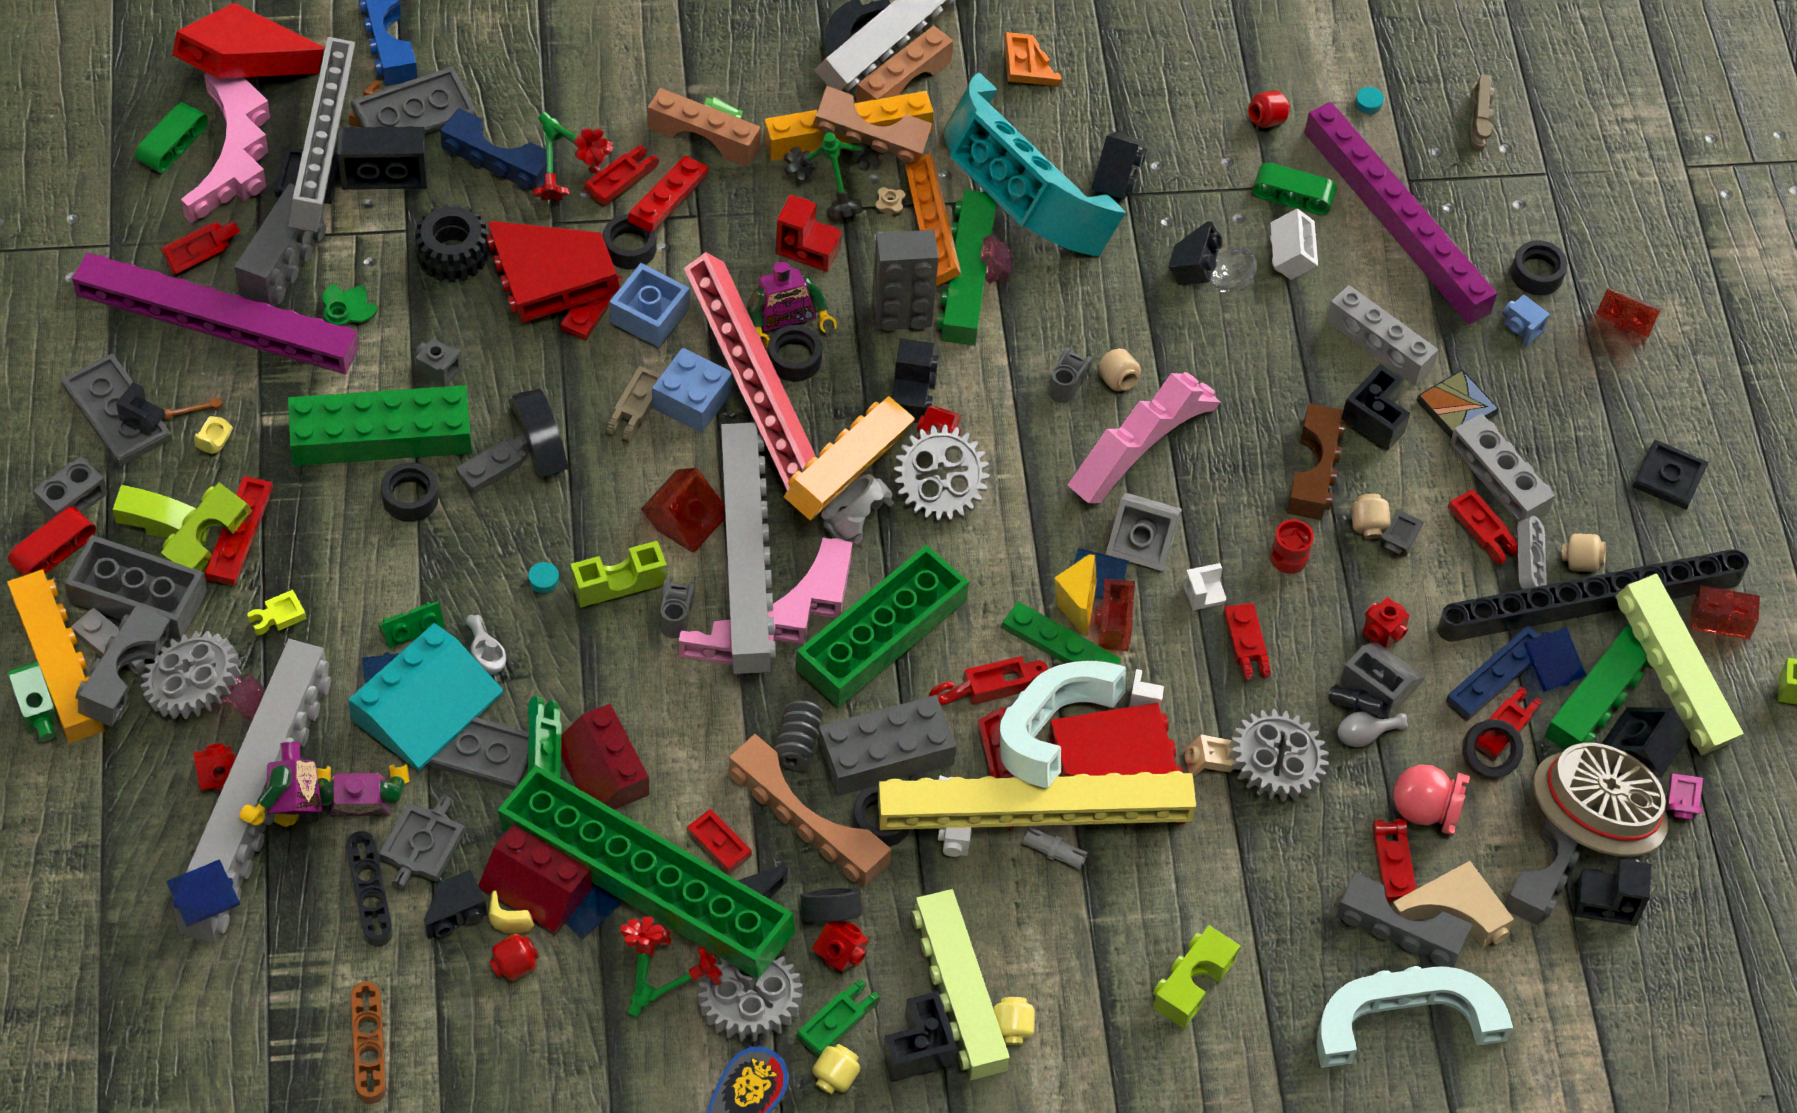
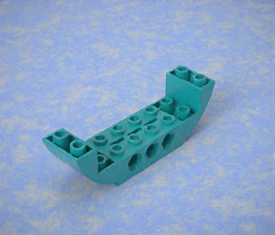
M977 73L972 77L945 125L944 138L951 152L949 157L1022 227H1027L1039 236L1069 250L1100 256L1125 216L1126 211L1109 195L1086 197L990 105L997 89L981 73Z

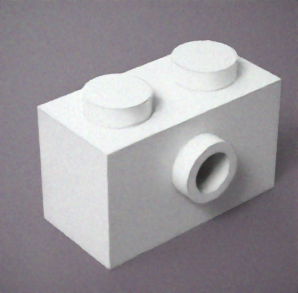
M1297 208L1270 222V240L1273 250L1272 264L1276 271L1281 272L1292 280L1318 266L1314 220Z

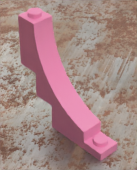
M839 538L822 539L818 555L806 576L787 595L773 603V611L767 612V617H774L775 635H769V641L779 640L805 644L810 614L834 618L841 615L851 563L852 542ZM731 619L714 621L711 635H706L699 631H681L679 637V657L733 665Z

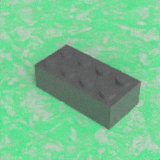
M288 184L235 265L239 295L245 299L265 302L273 307L277 303L280 304L285 297L286 289L290 283L296 281L300 267L310 259L313 247L325 235L326 225H324L323 207L318 232L288 227L296 185Z
M935 230L876 233L871 300L875 330L893 331L895 329L932 327L939 258Z
M91 535L64 582L69 603L90 610L95 608L102 614L120 620L126 614L130 615L135 606L138 605L169 618V636L181 640L182 634H185L207 593L204 573L202 571Z
M937 695L819 726L818 746L837 796L879 785L881 781L903 779L951 766L955 763L957 746Z

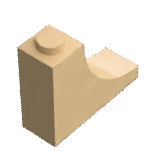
M1471 861L1393 902L1391 907L1395 913L1408 920L1433 919L1443 911L1472 924L1469 934L1482 947L1492 942L1499 944L1510 935L1509 931L1514 921V918Z

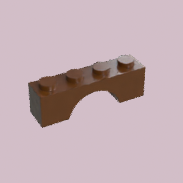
M1308 403L1300 443L1308 447L1315 454L1318 465L1309 471L1295 473L1287 514L1322 520L1324 509L1330 510L1333 493L1328 492L1329 486L1335 485L1338 469L1332 467L1333 462L1339 463L1342 449L1341 445H1337V439L1343 440L1346 422H1341L1343 410Z

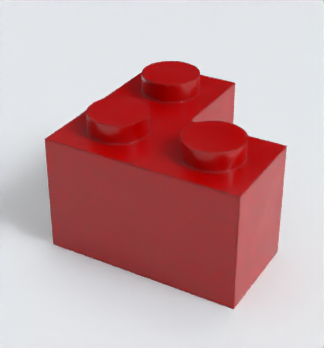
M790 195L777 218L776 254L828 272L841 248L842 230L836 229L831 225L816 222L817 204L810 202L806 198Z

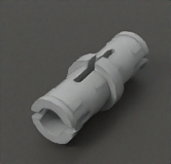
M1030 826L1023 840V845L1048 855V859L1052 861L1057 859L1078 870L1082 868L1088 855L1087 851L1064 842L1062 837L1056 836L1055 838Z

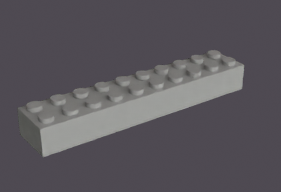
M288 638L172 903L180 934L216 944L220 933L224 934L228 928L230 909L232 905L236 906L239 902L242 881L244 878H249L253 867L252 858L254 853L261 850L264 842L263 832L266 825H271L275 814H267L266 809L264 811V821L260 825L254 826L239 818L240 811L246 804H251L254 807L258 805L257 799L267 788V764L269 762L281 761L280 743L299 742L300 746L304 747L309 737L308 727L310 722L317 719L320 711L319 701L322 694L327 695L331 685V677H328L329 662L325 659L324 648Z

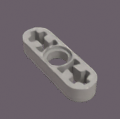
M1531 516L1519 521L1517 525L1518 570L1522 589L1546 585L1545 531L1541 521L1536 516Z

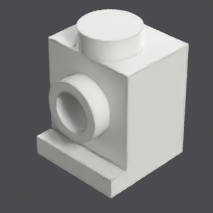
M971 827L939 828L938 840L944 841L943 853L951 857L968 856Z

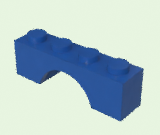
M358 0L361 14L367 15V18H364L366 34H372V38L369 39L371 54L378 57V59L374 60L377 76L382 75L385 86L401 84L416 79L417 67L411 42L396 39L387 33V29L401 19L400 0Z

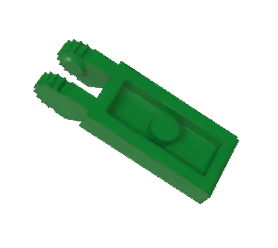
M535 695L529 700L527 716L529 717L528 773L537 765L560 778L562 723L560 722V707L558 702L551 700L547 702L544 708L543 698Z
M859 979L846 991H841L796 1033V1038L819 1058L826 1047L834 1046L879 1003L881 996L873 992L857 1005L853 1000L866 987V983Z

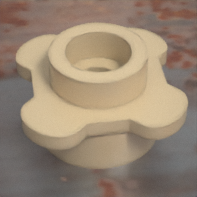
M886 187L878 190L879 200L875 203V207L887 215H894L903 210L901 202L905 198L904 191L900 189H887Z

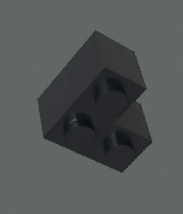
M1117 132L1108 134L1091 189L1121 199L1127 197L1128 193L1132 194L1137 178L1133 177L1134 170L1144 165L1148 154V149L1144 148L1146 141Z
M900 338L891 398L915 418L913 423H918L921 416H925L928 406H932L933 396L928 394L929 389L935 390L939 356L934 355L935 343Z
M1379 364L1346 399L1341 419L1386 450H1389L1405 433L1410 412L1395 403L1399 398L1404 379L1382 364Z
M1620 859L1614 874L1605 873L1599 869H1582L1576 882L1574 917L1637 926L1650 899L1652 864L1642 863L1637 859Z
M938 991L907 999L905 1018L909 1029L885 1035L883 1053L892 1081L953 1066L956 1060L957 1046Z

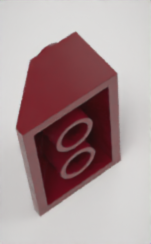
M611 704L582 714L561 734V759L577 789L614 810L649 796V776Z
M514 824L494 846L478 884L480 890L491 896L493 891H496L498 901L512 910H528L534 923L554 935L558 933L593 889L589 868Z

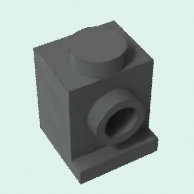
M434 338L428 344L422 342L415 351L417 372L444 387L462 368L461 350L457 348L453 350Z

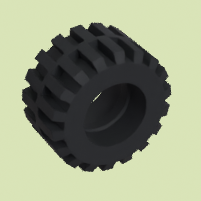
M445 204L440 209L434 207L431 209V213L426 212L422 216V220H419L416 225V250L421 268L423 270L427 269V274L431 277L437 275V279L442 281L444 278H448L449 282H455L457 278L466 280L468 279L467 275H476L478 269H483L485 266V260H488V235L485 221L481 220V215L478 212L472 213V208L465 207L463 209L459 204H455L454 207H449V204ZM450 240H457L462 242L457 245L442 244L443 242Z

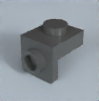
M1396 509L1391 519V525L1380 537L1381 542L1385 543L1384 548L1396 555H1400L1401 552L1409 554L1424 521Z

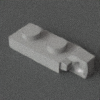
M92 608L71 626L75 636L102 658L110 637H116L119 633V628L95 608ZM145 659L134 660L125 665L136 675H139L146 669Z

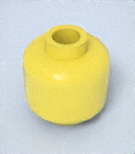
M1004 997L1001 998V1003L993 1007L1005 1045H1023V1039H1028L1034 1035L1035 1010L1032 1005L1027 1003L1026 998Z
M837 1044L836 1047H826L812 1068L813 1075L818 1079L815 1085L830 1095L833 1094L834 1090L842 1093L846 1092L860 1072L861 1068L857 1062L859 1057L840 1044Z

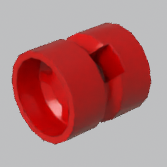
M1289 519L1279 524L1270 553V560L1277 570L1287 574H1295L1301 572L1306 567L1314 541L1313 530L1306 522L1298 519Z

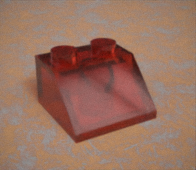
M698 468L676 469L641 508L658 532L690 552H695L726 518L725 504Z

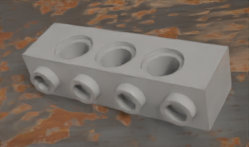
M1348 285L1331 301L1326 322L1408 382L1416 386L1433 370L1439 349L1356 289Z
M1481 413L1454 428L1450 446L1517 523L1531 516L1539 518L1550 511L1555 497L1551 488L1546 483H1543L1534 473L1532 466L1518 455L1514 446L1503 438L1493 422L1488 421Z

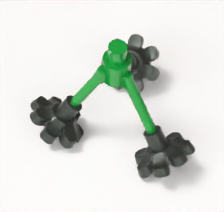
M829 132L824 135L822 144L812 153L808 150L802 152L800 147L791 148L790 152L784 155V161L789 163V165L784 167V172L787 175L795 173L794 179L797 182H802L803 179L810 181L814 177L812 170H816L818 167V163L814 158L824 154L826 159L831 160L838 191H836L837 200L833 201L832 206L827 208V216L837 220L841 216L849 217L852 213H862L861 206H863L860 199H848L847 190L843 188L837 160L840 156V149L854 151L852 159L855 163H859L860 168L863 170H868L870 164L879 167L882 161L878 155L881 156L885 153L877 152L870 145L861 142L843 143L833 133Z

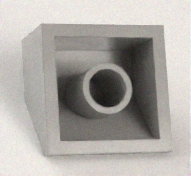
M1125 492L1120 500L1105 555L1163 571L1182 509Z

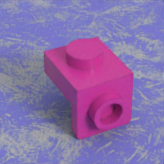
M1670 774L1666 811H1673L1675 818L1692 820L1693 815L1702 814L1700 799L1703 778Z

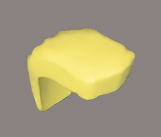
M209 416L199 434L196 433L194 436L195 447L212 455L219 452L228 440L233 427L221 417Z
M493 891L491 893L488 918L490 925L495 930L504 934H525L533 929V919L528 910H502L498 904L497 892Z

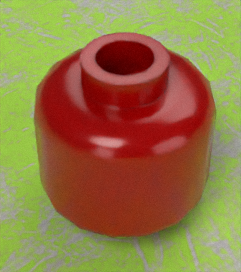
M1280 91L1262 92L1254 95L1248 106V115L1251 121L1260 128L1278 126L1287 120L1290 104Z
M514 933L493 946L492 954L494 959L489 962L499 978L505 975L508 980L514 982L535 970L537 966L536 959L540 956L527 935L522 937L520 934Z

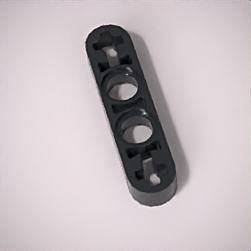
M358 831L349 836L347 840L348 857L364 938L368 944L380 947L386 945L391 940L393 934L392 923L375 839L368 832ZM358 843H364L367 858L360 859ZM363 869H372L376 872L375 877L369 881L361 880L358 874ZM370 896H376L381 899L380 905L376 908H367L363 902ZM379 917L382 934L375 935L373 919Z

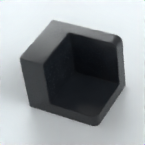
M134 382L116 402L119 419L148 435L165 416V411L162 408L146 401L143 387Z

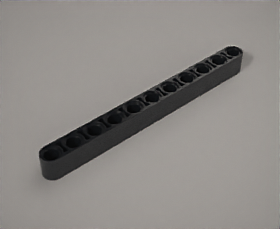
M1731 549L1455 602L1443 608L1437 632L1444 640L1454 642L1522 629L1527 626L1532 627L1619 610L1620 608L1615 596L1627 585L1654 574L1659 576L1670 599L1733 588L1741 583L1748 568L1749 559L1742 551Z

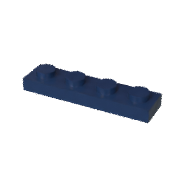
M1527 626L1450 692L1446 702L1467 720L1471 719L1548 652L1550 644Z

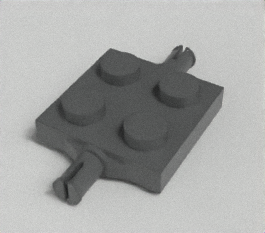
M441 795L434 809L420 808L410 803L406 805L379 853L380 860L399 868L396 877L392 881V885L396 888L399 886V889H404L412 874L438 882L465 833V825L452 821L445 815L453 802L450 797Z

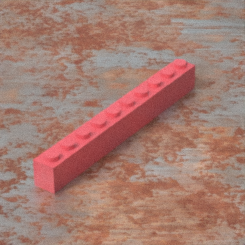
M705 252L684 268L685 273L788 491L790 488L787 484L789 479L798 470L803 473L804 466L816 455L725 263Z

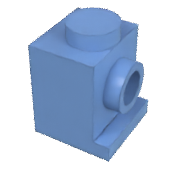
M1524 294L1516 302L1510 301L1502 312L1506 316L1504 324L1513 333L1524 338L1522 344L1526 347L1545 331L1550 316L1547 311Z

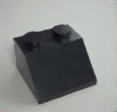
M1626 707L1602 744L1626 752L1643 763L1655 777H1662L1678 752L1682 749L1690 736V732L1674 708Z

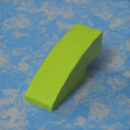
M121 485L113 507V514L116 523L143 527L147 535L168 538L171 534H176L180 530L185 516L191 510L195 511L196 508L157 493ZM208 528L202 536L201 541L204 545L206 543L210 528Z

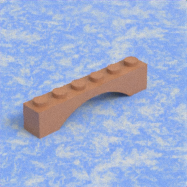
M754 734L729 756V775L734 782L746 786L759 803L767 804L774 810L776 817L781 822L789 823L794 827L803 841L811 842L819 849L821 855L828 862H835L842 868L844 875L850 881H857L865 888L890 864L891 848L870 830L835 824L805 807L785 782L779 766L778 753L759 736Z

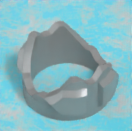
M867 474L858 477L822 510L821 516L825 520L824 527L833 538L858 544L863 539L862 527L865 517L870 513V507L878 509L883 502L891 507L894 504L891 499L893 494L881 479H875L873 475ZM840 507H846L845 509L838 511Z

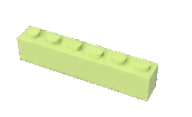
M1654 574L1627 585L1615 596L1619 608L1626 615L1634 636L1640 641L1647 654L1649 664L1654 667L1661 680L1663 690L1669 695L1676 708V712L1690 732L1692 744L1697 747L1701 756L1729 745L1744 733L1659 576Z
M953 889L917 897L915 910L911 911L912 922L915 929L921 930L923 936L920 939L921 949L924 957H930L932 964L929 967L931 980L934 985H939L941 991L939 996L945 1013L948 1012L951 1021L949 1026L954 1040L958 1042L960 1048L957 1054L961 1069H967L970 1080L1008 1071L1010 1056Z

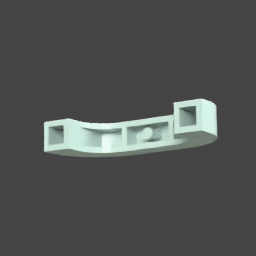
M1078 661L1055 666L1037 676L1026 690L1019 694L1014 704L1006 709L1001 720V760L1006 769L1022 781L1048 789L1061 773V746L1043 742L1034 737L1053 714L1067 704L1091 702L1113 708L1126 692V667L1108 662Z
M1414 966L1401 972L1380 971L1372 976L1353 980L1341 987L1329 1000L1324 1010L1317 1032V1053L1321 1068L1352 1064L1357 1052L1352 1023L1360 1016L1374 1012L1431 1004L1448 1005L1457 1009L1466 1017L1471 1026L1476 1046L1507 1042L1513 1025L1502 998L1487 982L1478 976L1452 967L1421 969V967Z

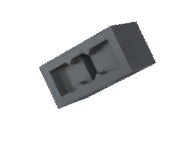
M79 457L74 462L66 464L60 472L50 479L42 481L33 490L37 507L50 520L68 507H75L83 513L108 495L104 477L83 457Z

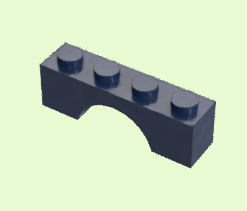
M460 108L455 111L440 130L442 148L448 153L458 155L475 166H481L498 177H504L523 189L533 191L535 188H540L545 184L544 175L547 174L545 148L532 142L510 149L494 146L483 136L482 119ZM553 153V173H554V171H555V160H554V153Z

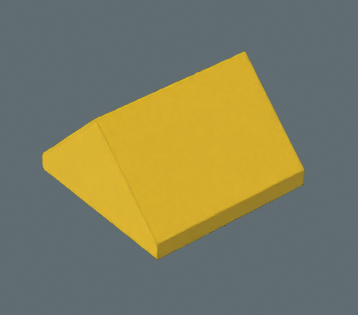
M1090 554L1055 577L1057 606L1077 630L1085 636L1089 634L1097 584L1095 555Z

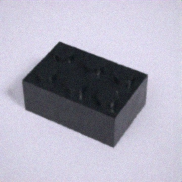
M414 126L339 127L338 162L342 190L427 189L428 162L425 128Z

